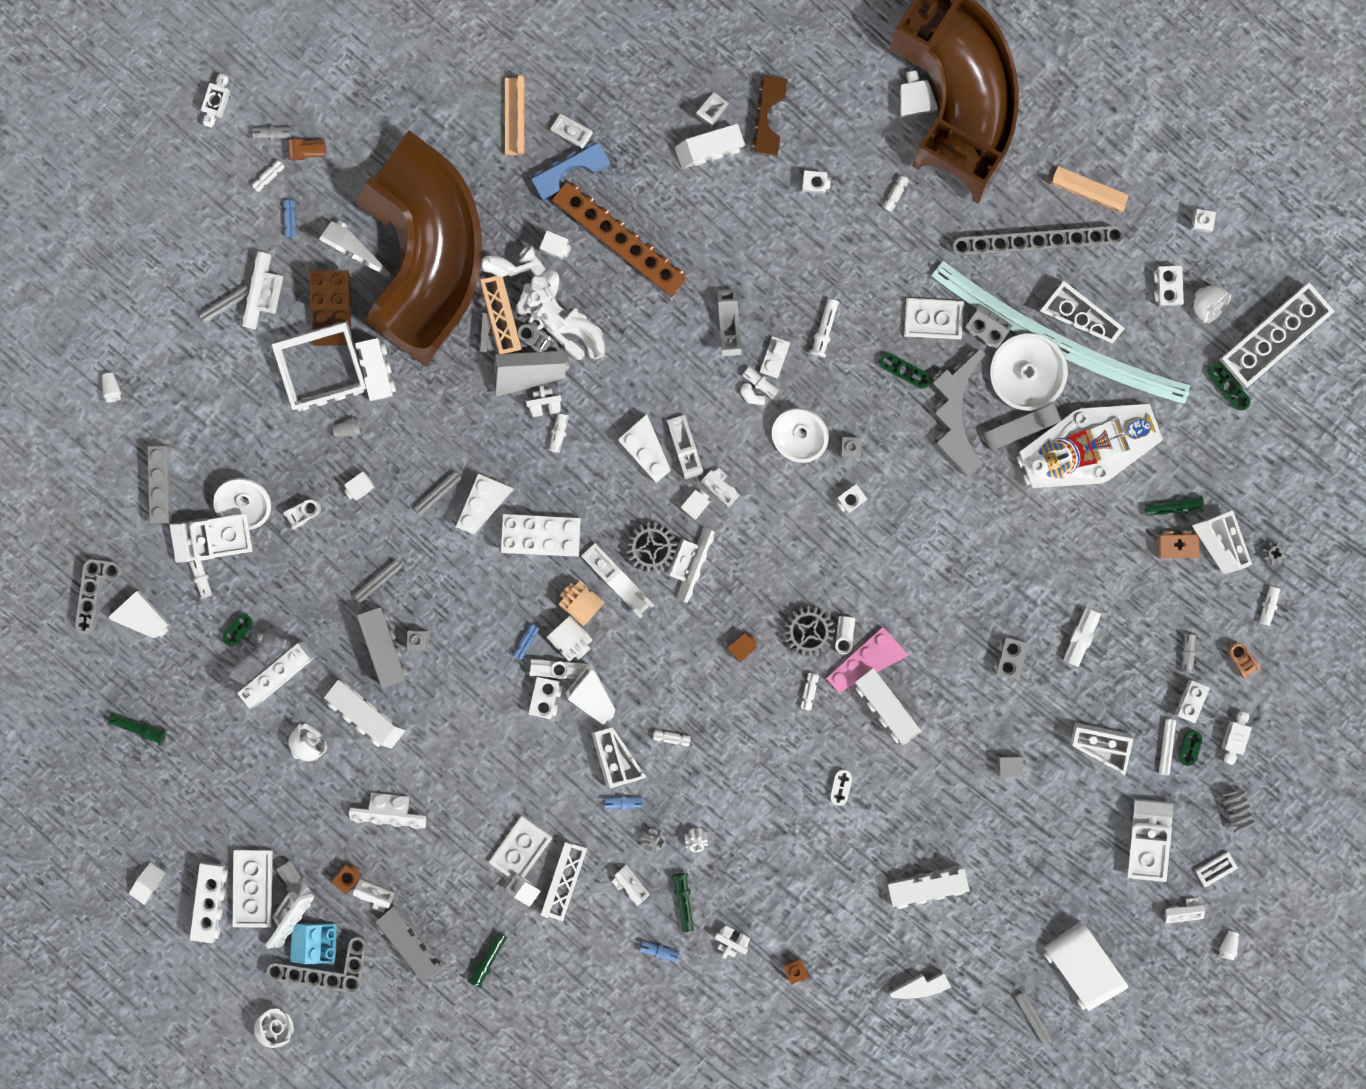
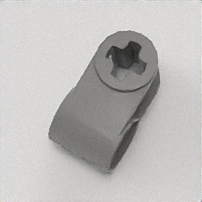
M522 325L518 330L519 339L536 352H546L549 345L555 341L530 325ZM524 328H529L532 331V336L528 339L521 336V331Z

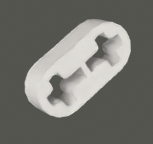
M845 769L836 772L830 794L831 801L837 806L844 805L847 802L852 783L851 773ZM843 773H846V777H848L849 780L844 781V785L842 787L840 786L841 780L838 779V776H842ZM840 788L842 789L844 800L841 799L840 802H836L834 794H838Z

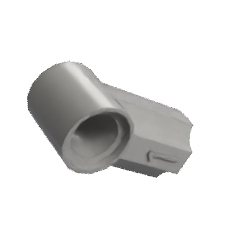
M291 860L276 869L287 885L286 888L289 893L295 892L298 897H301L312 891L303 876L301 877Z

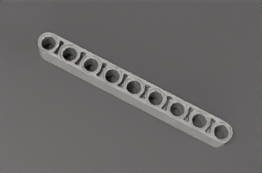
M1118 226L961 237L954 241L952 251L957 256H973L1115 245L1122 241L1124 232ZM1112 230L1119 234V238L1116 241L1112 240L1109 236ZM1092 232L1099 234L1100 239L1098 242L1091 240L1090 234ZM1074 233L1078 234L1081 238L1080 243H1074L1071 240V235ZM1053 235L1061 237V244L1056 245L1052 242ZM1035 236L1041 237L1043 241L1041 246L1034 245L1033 238ZM1015 238L1023 240L1021 248L1014 245ZM1001 239L1004 242V248H996L995 240ZM976 241H983L985 249L982 251L978 250L975 246ZM958 242H963L966 245L964 252H959L956 249Z

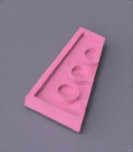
M882 627L826 679L838 692H841L856 684L857 680L873 668L876 672H879L909 655Z

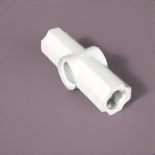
M1085 608L1078 626L1072 632L1070 645L1063 661L1079 667L1083 655L1094 637L1093 632L1101 616L1100 613Z
M531 659L530 676L577 679L589 664ZM558 664L563 665L565 668L564 673L561 675L554 673V667Z

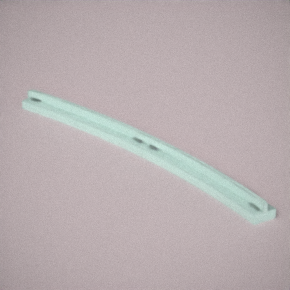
M942 261L931 275L940 284L977 309L982 304L1012 324L1010 329L1012 332L1018 335L1037 334L1050 339L1058 347L1069 352L1068 354L1063 352L1067 361L1137 390L1178 403H1186L1190 385L1124 364L1057 334L1001 302L960 274L945 261ZM938 273H942L944 276L948 278V280L944 279ZM1172 392L1181 394L1182 397L1173 395Z

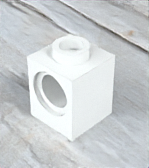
M804 170L802 192L825 194L826 189H830L831 178H827V173ZM815 177L820 178L822 185L814 187L811 184V180Z
M1196 209L1193 212L1191 230L1211 233L1214 227L1216 212Z
M361 472L344 484L347 488L344 490L350 499L354 498L356 501L376 488L365 472Z
M855 484L837 497L839 500L837 505L842 512L847 511L850 513L868 499L857 484ZM852 494L855 496L856 502L854 505L846 503L845 498L847 495Z
M695 490L681 508L696 520L710 503L707 500L709 496L702 490L699 492Z
M518 874L514 876L506 887V890L514 898L529 907L541 892L532 882Z

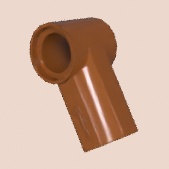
M287 140L288 160L295 161L312 157H326L325 140Z

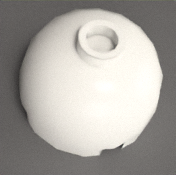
M1210 285L1204 289L1200 288L1194 295L1196 298L1193 309L1195 314L1204 323H1210L1223 312L1220 310L1223 304L1227 307L1231 300V294L1217 285Z
M298 724L288 740L292 756L307 762L321 757L327 750L326 741L322 743L319 738L322 735L308 724L303 726Z
M270 1009L262 1013L255 1021L254 1026L255 1037L263 1046L268 1048H277L287 1044L294 1031L290 1016L287 1013L284 1014L280 1009Z

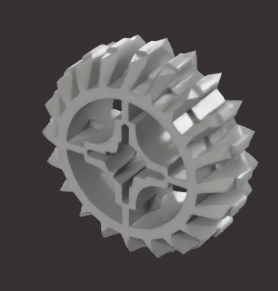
M646 522V529L640 524L639 528L641 531L638 532L636 529H633L636 536H628L633 542H626L627 546H632V549L626 550V553L632 552L633 556L628 558L629 561L635 558L636 562L633 563V566H637L638 563L641 564L639 571H642L644 566L647 567L646 573L650 572V568H653L654 573H657L656 567L659 566L661 571H664L665 569L662 565L665 563L670 567L671 564L667 560H674L675 557L670 556L671 552H677V550L672 549V546H676L677 542L671 543L670 541L675 538V535L668 537L667 534L671 530L667 529L666 532H663L662 530L665 526L663 524L660 526V529H657V522H654L653 528H650V523ZM652 532L660 533L667 542L656 543ZM647 533V543L644 546L636 547L638 538L642 534ZM650 537L651 541L653 542V545H662V547L657 548V550H655L656 552L653 553L654 558H652V553L650 552V550H641L642 548H646L648 543H650ZM668 548L665 558L657 563V551ZM637 553H648L651 564L643 562Z
M806 606V612H803V608L799 607L800 614L792 611V614L795 616L794 619L788 616L787 619L791 623H784L785 627H789V631H783V634H789V637L784 640L785 642L791 640L792 643L788 645V648L796 646L793 651L795 654L800 649L802 650L800 653L802 657L805 655V651L808 652L809 658L812 657V651L815 652L816 656H819L818 649H821L824 653L826 650L823 645L831 646L827 639L834 640L833 636H829V632L833 633L835 629H829L828 627L834 623L833 621L826 622L830 618L829 615H826L824 618L822 617L824 610H821L819 614L816 613V606H814L813 612H810V606ZM803 616H815L808 625L798 621ZM820 620L825 628L824 638L816 632V626ZM814 624V630L812 631H814V634L817 635V638L813 635H808L804 639V633L806 632H804V629L800 626L810 628V626L812 627V625ZM794 625L802 631V636L798 643L793 636ZM810 638L820 642L814 647H803L804 643Z

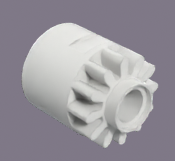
M571 615L546 637L569 662L574 657L578 660L591 649L588 644L593 640Z

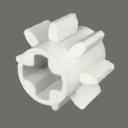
M693 828L689 830L688 834L684 835L685 847H690V850L693 852H700L704 849V846H708L707 833H703L699 828Z

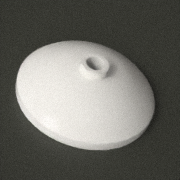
M793 408L778 416L772 428V439L775 447L784 457L795 462L805 463L819 458L824 453L828 445L829 433L824 421L817 414L807 409Z
M230 479L220 485L214 496V509L218 517L246 513L249 530L265 523L271 512V500L267 491L260 484L250 479Z

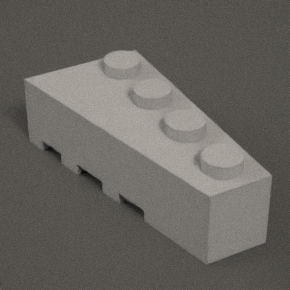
M395 905L376 921L378 931L388 937L389 944L399 951L403 961L410 965L415 975L423 983L442 968L444 963Z

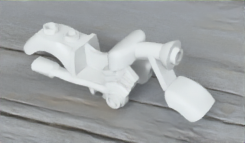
M533 246L529 249L525 247L519 254L521 258L518 262L525 264L516 268L511 262L499 256H486L481 260L482 270L493 273L498 277L508 274L513 276L531 269L535 277L532 278L531 284L523 285L520 300L516 304V311L521 315L529 313L531 315L529 323L537 320L539 322L537 330H541L544 327L554 339L563 345V349L575 360L582 359L585 355L584 351L573 341H568L561 334L571 333L581 338L591 359H600L605 355V343L600 328L588 321L585 315L578 313L576 308L572 311H567L556 302L555 296L559 286V275L554 270L545 269L541 261L536 257Z

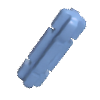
M284 200V208L286 209L284 211L285 236L288 238L295 237V211L293 210L295 202L294 200Z
M530 624L527 629L528 632H525L518 645L519 647L513 653L516 658L522 659L524 657L525 650H528L535 638L534 635L539 631L538 626Z

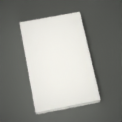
M906 298L904 337L962 340L964 301Z
M521 815L488 863L511 879L516 874L524 878L553 837Z

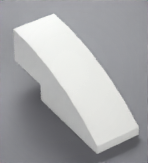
M682 415L667 420L685 479L704 474L686 416Z
M943 972L928 980H925L923 974L889 991L891 998H920L940 993L951 988Z

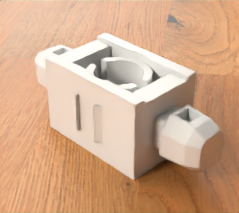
M223 74L217 76L216 85L209 83L201 111L207 114L204 116L203 125L210 128L214 126L215 117L222 119L230 94V90L225 88L228 84V76ZM218 95L220 103L213 106L211 99ZM210 105L212 108L218 109V111L208 108V106Z
M1242 711L1237 714L1236 723L1229 721L1221 747L1228 750L1225 753L1224 762L1231 765L1237 759L1236 753L1244 755L1252 729L1245 726V723H1248L1249 714Z

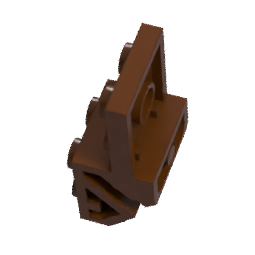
M349 269L310 270L312 330L347 320L352 335V296ZM344 332L313 340V346L347 345Z

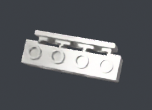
M200 863L190 934L191 941L214 943L215 939H219L220 927H218L223 912L221 902L225 896L223 886L228 874V870H225V865ZM209 879L216 881V888H212L209 885ZM207 898H211L214 901L213 907L207 905ZM204 917L211 919V926H207L204 923Z

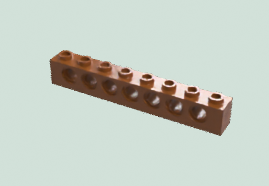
M566 182L552 201L670 297H673L686 281L684 277L686 273L678 267L674 269L670 266L671 261L665 256L661 255L659 257L655 254L656 249L649 243L644 245L640 242L641 237L634 231L629 233L624 229L626 225L619 219L614 221L609 217L611 213L604 207L598 208L595 205L596 201L588 194L586 197L580 193L581 189L573 182L571 185ZM573 198L581 200L579 207L571 206L570 202ZM588 210L596 212L594 219L590 220L585 217ZM603 222H609L611 229L604 232L600 229V225ZM618 234H624L626 241L619 244L615 241V237ZM639 246L641 253L637 256L630 253L631 247ZM654 258L656 265L652 268L645 265L646 259ZM662 270H669L671 272V277L668 280H663L660 277Z

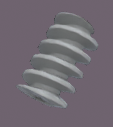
M1240 789L1221 794L1223 797H1228L1224 801V804H1230L1226 811L1233 812L1228 816L1230 819H1235L1231 823V826H1237L1233 832L1247 829L1256 823L1255 820H1249L1253 817V813L1247 812L1251 809V806L1244 805L1249 800L1248 798H1242L1246 795V791Z

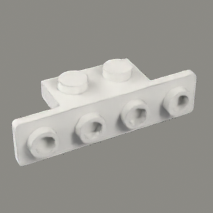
M260 251L257 253L255 268L251 278V287L247 297V306L243 316V327L256 329L260 311L276 314L283 276L268 273L271 254Z
M704 527L697 545L680 539L676 549L677 552L674 555L675 558L671 562L667 575L683 580L676 597L687 603L693 594V587L700 576L702 563L705 562L707 550L714 539L713 530Z
M371 793L369 810L349 809V819L358 823L365 821L377 825L384 823L395 827L426 828V816L408 814L410 799L405 796Z
M295 892L287 894L272 916L278 928L265 945L267 949L279 948L285 943V939L292 933L296 923L301 920L305 910L310 907V903L314 899L312 894L298 897Z

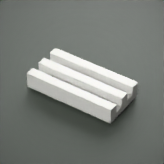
M1227 851L1194 871L1203 886L1207 887L1238 869ZM1226 857L1228 858V860L1221 863L1220 865L1214 867L1213 869L1209 870L1203 875L1201 874L1202 871L1208 869L1209 867L1220 862ZM1231 863L1232 866L1230 868L1224 870L1223 872L1219 873L1213 878L1205 881L1204 878L1210 876L1211 874L1215 873L1216 871L1222 869L1223 867Z

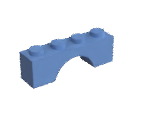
M592 142L584 147L585 150L578 153L576 151L567 156L568 160L555 162L551 165L550 170L546 172L541 170L535 173V178L532 179V182L542 200L545 201L560 191L561 178L568 170L580 167L595 174L611 165L600 143L595 144Z

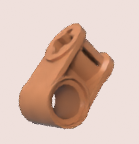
M1234 642L1228 646L1227 653L1244 680L1255 670L1259 671L1261 669L1245 645ZM1240 646L1242 652L1239 656L1235 657L1233 651L1236 647Z

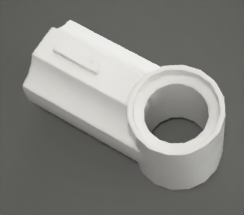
M839 616L835 650L841 655L848 654L852 649L855 618ZM840 641L848 642L849 648L847 651H841L838 648Z

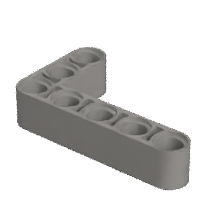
M357 935L350 940L344 971L275 961L269 965L266 974L273 981L353 993L358 990L362 982L367 940L361 935ZM355 940L361 941L363 948L360 950L355 949L353 942ZM352 959L358 960L360 967L357 969L352 968L350 961ZM273 966L280 968V975L272 974L271 969ZM292 969L298 970L300 977L297 979L292 978L290 971ZM311 972L317 973L319 980L316 982L311 981L309 974ZM330 975L336 976L338 983L335 985L330 984L328 977ZM349 978L355 979L357 986L354 988L349 987L347 980Z

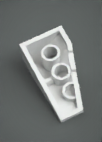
M339 220L337 223L331 221L319 239L322 243L391 279L392 275L347 229L348 225Z

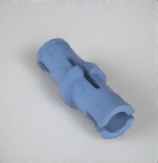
M605 797V810L622 809V811H626V809H643V797Z
M645 940L642 941V946L649 947V949L641 947L639 952L656 956V959L663 958L674 963L677 962L678 958L670 955L679 956L680 951L665 948L662 944L655 945Z

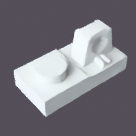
M561 113L550 129L553 133L582 149L587 145L590 140L589 138L593 134L588 128Z
M772 336L760 373L778 379L790 342Z
M720 468L714 472L711 470L701 482L724 504L730 507L740 495L732 486L724 482L727 475Z
M627 864L615 874V878L612 880V883L618 890L626 889L630 899L637 906L650 895Z
M359 879L353 895L361 900L373 902V909L384 912L386 908L389 909L395 893Z
M1198 898L1186 899V907L1172 906L1165 910V922L1167 924L1204 919L1205 908L1204 905L1200 906Z

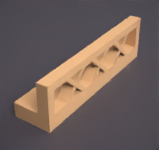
M524 76L505 78V155H525Z
M1057 166L1050 185L1120 214L1124 211L1125 203L1129 196L1060 166Z
M495 276L480 280L479 283L498 354L518 352L521 350V345L503 277ZM491 282L494 294L487 291L485 283ZM493 300H496L499 313L492 310L491 304ZM499 318L501 319L503 332L496 326ZM503 337L506 338L508 349L504 350L501 345Z

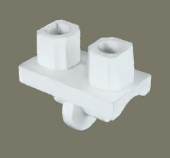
M539 385L540 391L533 392L534 397L541 396L542 399L526 401L533 417L543 416L541 405L549 404L550 414L560 413L561 395L546 398L545 395L553 393L552 389L544 390V385Z
M726 924L715 935L716 940L727 945L725 947L720 944L718 947L719 950L724 952L722 958L726 959L727 955L735 958L737 952L731 950V948L746 955L750 937L740 933L737 941H734L730 938L734 929Z

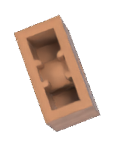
M1174 531L1163 532V535L1158 536V558H1199V536L1194 535V531H1182V535H1175ZM1178 539L1180 543H1183L1179 550L1178 547H1174V543H1177Z

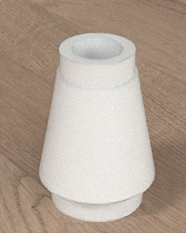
M113 373L103 374V398H105L106 402L120 400L122 393Z
M1228 931L1218 950L1220 952L1219 957L1234 961V958L1237 957L1238 933Z

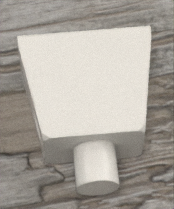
M918 71L907 72L908 83L900 86V118L936 112L938 108L928 80L919 81Z

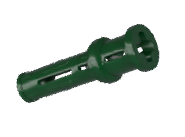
M1202 495L1198 498L1190 499L1183 497L1180 501L1145 504L1146 517L1182 512L1183 514L1193 511L1204 512Z
M113 712L109 716V718H112L108 719L109 725L111 724L138 734L143 740L154 741L159 746L165 740L167 734L165 729L159 730L152 727V724L149 723L143 725Z
M688 873L672 875L675 883L674 895L678 897L682 932L694 931L689 901L691 889L688 888Z
M498 931L481 962L475 965L474 973L467 979L469 983L480 989L483 987L482 983L486 976L491 973V965L506 939H508L507 936L503 935L501 940L498 941L502 935Z

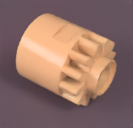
M580 580L575 586L572 583L567 586L560 594L563 600L558 605L584 627L605 602Z

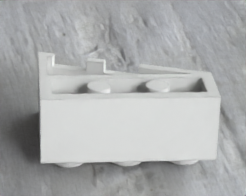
M738 124L686 139L677 145L675 150L681 168L684 169L693 165H702L710 159L712 161L721 159L723 155L728 153L729 156L740 153V149L745 146Z
M378 338L355 343L356 349L359 351L360 364L363 368L364 380L370 401L394 397L393 392H396L394 380L390 381L389 373H392L390 362L385 360V354H388L386 344L382 343Z
M1080 723L1074 724L1071 738L1072 746L1098 759L1121 774H1126L1133 743L1132 734Z

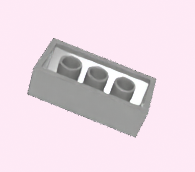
M380 607L357 615L381 687L385 688L407 680L408 670L406 665H402L400 661L402 653L400 647L395 646L394 639H396L393 628L388 626L387 621H390L387 610L383 611V608Z

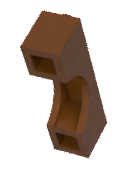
M765 76L764 81H760L759 92H762V100H758L757 111H760V117L755 119L754 130H757L758 133L757 138H753L752 149H755V155L778 157L780 136L770 128L767 117L772 106L778 102L785 101L788 79Z

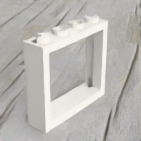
M347 320L272 343L292 410L304 411L309 409V405L316 404V406L327 404V400L334 398L335 401L346 398L345 395L353 393V395H358L366 389L364 373ZM344 332L359 383L298 400L282 349Z
M306 642L297 643L237 694L249 708L258 706L317 656Z

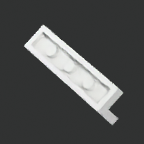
M565 841L541 916L551 917L560 921L564 920L587 848ZM571 847L582 851L581 857L573 862L569 856ZM577 862H579V863H578V866H577V869H576L575 866H574V864L577 863ZM572 865L575 875L566 880L563 871ZM561 877L564 879L562 883H560ZM571 880H573V881H572V884H571V887H570L569 884H568V882L571 881ZM566 883L569 893L560 898L557 889ZM560 902L563 908L561 916L550 912L552 905Z

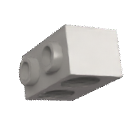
M980 304L965 328L968 329L971 335L983 339L988 346L998 348L1009 333L1012 324ZM975 320H982L984 325H978ZM992 330H997L1000 336L993 335Z
M1004 637V640H1000L998 646L1000 656L999 659H995L993 670H996L995 674L1019 680L1028 643ZM1011 643L1017 646V651L1014 654H1009L1007 651V647ZM1006 662L1012 664V670L1009 673H1005L1002 669L1003 664Z

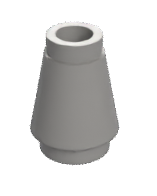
M351 418L333 426L335 437H353L363 432L360 419Z

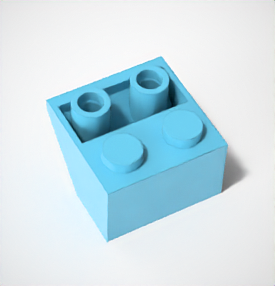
M296 923L292 931L290 962L301 964L335 962L337 924Z

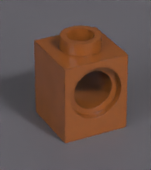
M743 633L727 648L741 662L757 648L755 645L757 640L751 633L748 636L746 633Z
M347 863L331 883L346 895L361 878V870L354 864L349 865ZM350 873L353 876L352 882H345L343 874Z
M801 957L783 964L791 985L809 977Z

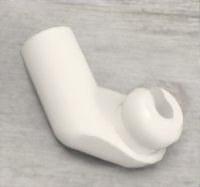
M749 383L742 385L740 392L747 403L765 404V396L755 395Z

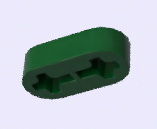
M248 614L239 615L224 632V643L228 646L237 645L252 628V617ZM247 618L249 626H243L240 630L238 628L241 625L240 619ZM235 631H238L235 635L237 640L229 642L228 633L233 634Z
M1195 730L1188 731L1185 734L1179 752V761L1185 766L1195 764L1202 744V735ZM1196 734L1198 741L1194 742L1192 747H1190L1191 740L1188 738ZM1189 749H1191L1190 756L1193 758L1186 763L1183 755H1187Z

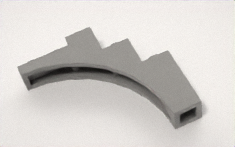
M974 349L966 356L968 361L963 365L959 363L952 370L954 372L953 375L948 370L944 373L942 370L933 377L935 381L932 383L948 400L946 403L942 400L935 407L937 411L934 414L949 429L948 432L944 430L937 437L939 441L936 444L967 477L983 464L967 439L962 418L963 395L968 379L975 366L986 355L981 349L977 352Z

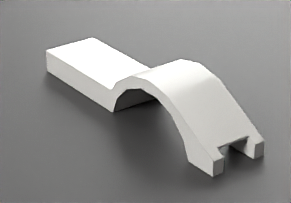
M596 543L582 555L583 559L628 604L639 618L643 616L642 613L649 606L651 608L654 606L645 594Z

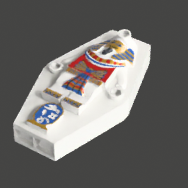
M1150 404L1082 408L1067 415L1061 422L1055 424L1018 452L1019 456L1016 458L1020 468L1023 467L1026 474L1023 475L1027 486L1030 485L1031 488L1101 484L1109 481L1163 439Z

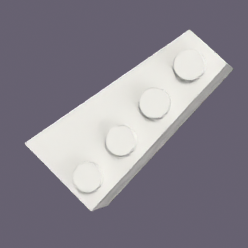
M1062 281L1040 309L1042 313L1110 343H1113L1124 330L1123 326L1065 281Z
M874 668L855 682L857 684L856 691L861 697L865 695L869 700L867 703L873 713L877 711L880 714L879 721L885 728L889 726L893 731L890 735L896 743L900 741L905 745L922 732L921 728L917 726L913 718L903 708L900 701Z
M338 680L324 697L331 709L334 711L338 709L342 712L341 717L349 723L351 721L357 725L355 728L363 735L367 733L371 737L370 741L378 747L382 745L392 749L405 732L402 727L393 725V720L381 712L378 713V709L374 705L364 701V698L343 681Z

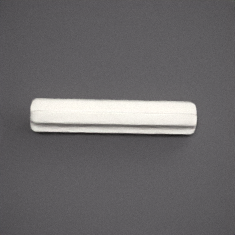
M1174 719L1165 720L1159 766L1160 775L1167 776L1170 774L1176 720Z

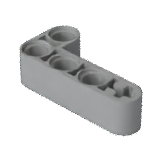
M1051 404L983 434L992 451L1059 423L1061 418L1055 404Z
M96 559L85 562L75 623L79 633L88 634L94 631L102 578H119L123 572L119 563ZM91 563H95L98 566V570L94 574L89 570ZM111 565L117 569V573L114 576L108 573V568ZM89 582H93L95 585L93 592L87 590L86 586ZM86 601H90L93 605L92 610L89 612L84 609ZM83 614H84V615H90V614H91V617H87V621H86V617H82V615H83ZM86 622L90 624V627L85 629L82 623Z

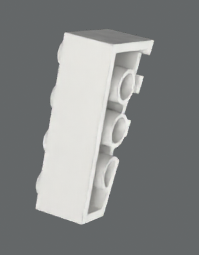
M962 865L887 882L892 906H897V909L906 908L910 903L918 905L926 903L930 899L940 900L946 898V896H957L970 892L965 869Z

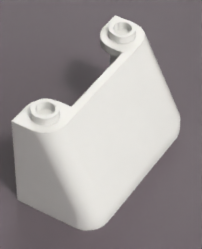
M1082 921L1043 947L1046 950L1044 955L1047 960L1057 965L1078 995L1079 999L1077 1002L1083 1010L1087 1009L1090 1011L1128 988L1127 983Z

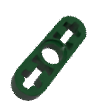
M886 353L880 358L879 363L883 370L919 389H925L930 385V375L920 368L891 353ZM889 357H891V361L894 364H897V361L901 362V364L897 367L896 372L893 371L895 367H893L892 365H889L888 367L884 366V358L888 359ZM905 365L911 369V373L907 377L900 374V368ZM914 370L918 371L917 376H926L927 384L919 385V380L916 378L913 381L909 380L913 376Z
M1216 363L1211 365L1208 369L1210 379L1234 409L1238 411L1246 410L1250 406L1249 396L1223 364ZM1213 368H1221V376L1225 377L1227 375L1228 379L1223 380L1221 384H1219L1218 381L1222 379L1218 375H1213V373L1215 372ZM1228 381L1234 384V390L1231 393L1226 392L1224 389V384ZM1238 390L1240 394H1237L1240 399L1245 398L1246 400L1244 401V407L1242 405L1237 406L1238 399L1236 397H1233V399L1230 397Z

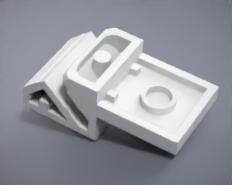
M246 513L170 524L176 563L192 560L201 561L214 559L215 557L252 552Z
M503 514L501 553L579 557L581 518Z
M1135 798L1128 878L1167 881L1173 802Z

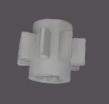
M1277 542L1275 546L1272 543H1268L1269 548L1263 549V552H1266V557L1263 559L1271 560L1270 565H1273L1275 561L1281 565V559L1287 558L1283 552L1286 550V547L1280 548V542ZM1276 550V552L1279 553V556L1274 557V555L1271 554V551Z
M649 828V831H646L642 836V844L645 845L644 850L657 853L658 850L662 849L665 845V837L662 836L663 831Z

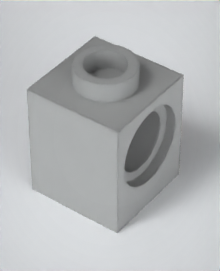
M842 437L841 457L860 458L862 438Z
M408 630L407 650L427 651L429 631Z
M998 756V773L1000 777L1023 776V772L1027 771L1026 760H1023L1022 756Z

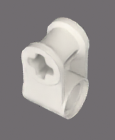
M306 500L285 511L283 516L287 517L291 524V529L294 530L317 516L321 511V505L316 500ZM309 503H313L316 507L315 512L312 514L307 511Z

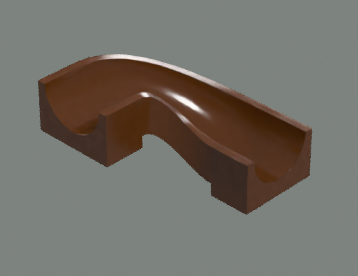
M913 0L895 28L889 50L928 72L935 85L938 110L936 120L918 146L912 167L919 170L922 166L931 165L947 170L958 177L969 188L972 194V201L979 204L998 174L1015 132L1018 117L1019 88L1013 56L998 24L975 0Z
M408 130L380 171L372 179L369 178L355 203L386 226L391 222L397 231L400 245L399 263L395 278L374 303L365 322L427 367L447 342L473 298L481 268L482 234L476 204L461 174L442 154Z

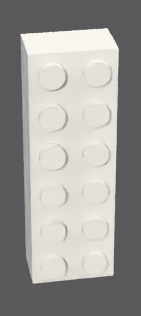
M1307 283L1224 354L1219 361L1243 388H1247L1335 311L1310 283Z

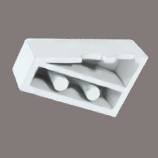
M646 414L618 441L657 483L671 470Z
M478 474L456 527L475 535L515 489Z
M1233 510L1192 525L1223 574L1238 571L1252 565Z
M613 727L591 733L607 788L647 778Z

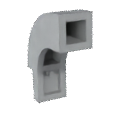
M717 290L722 356L741 355L737 290Z

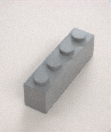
M148 446L150 524L172 523L171 447Z

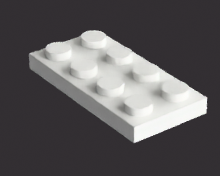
M273 850L233 851V927H272Z

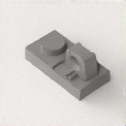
M483 313L480 352L488 353V350H497L494 336L489 335L492 328L488 313Z

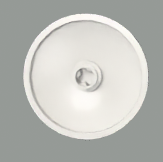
M1020 334L1004 342L996 351L990 369L991 382L997 395L1008 405L1027 411L1042 409L1052 404L1065 388L1068 378L1066 358L1061 349L1050 339L1037 334Z

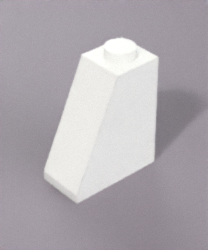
M136 591L109 616L110 620L152 638H157L158 636L162 638L169 631L168 627L171 625L140 591Z
M589 664L566 691V695L569 701L604 725L606 721H610L613 718L615 707L593 665Z

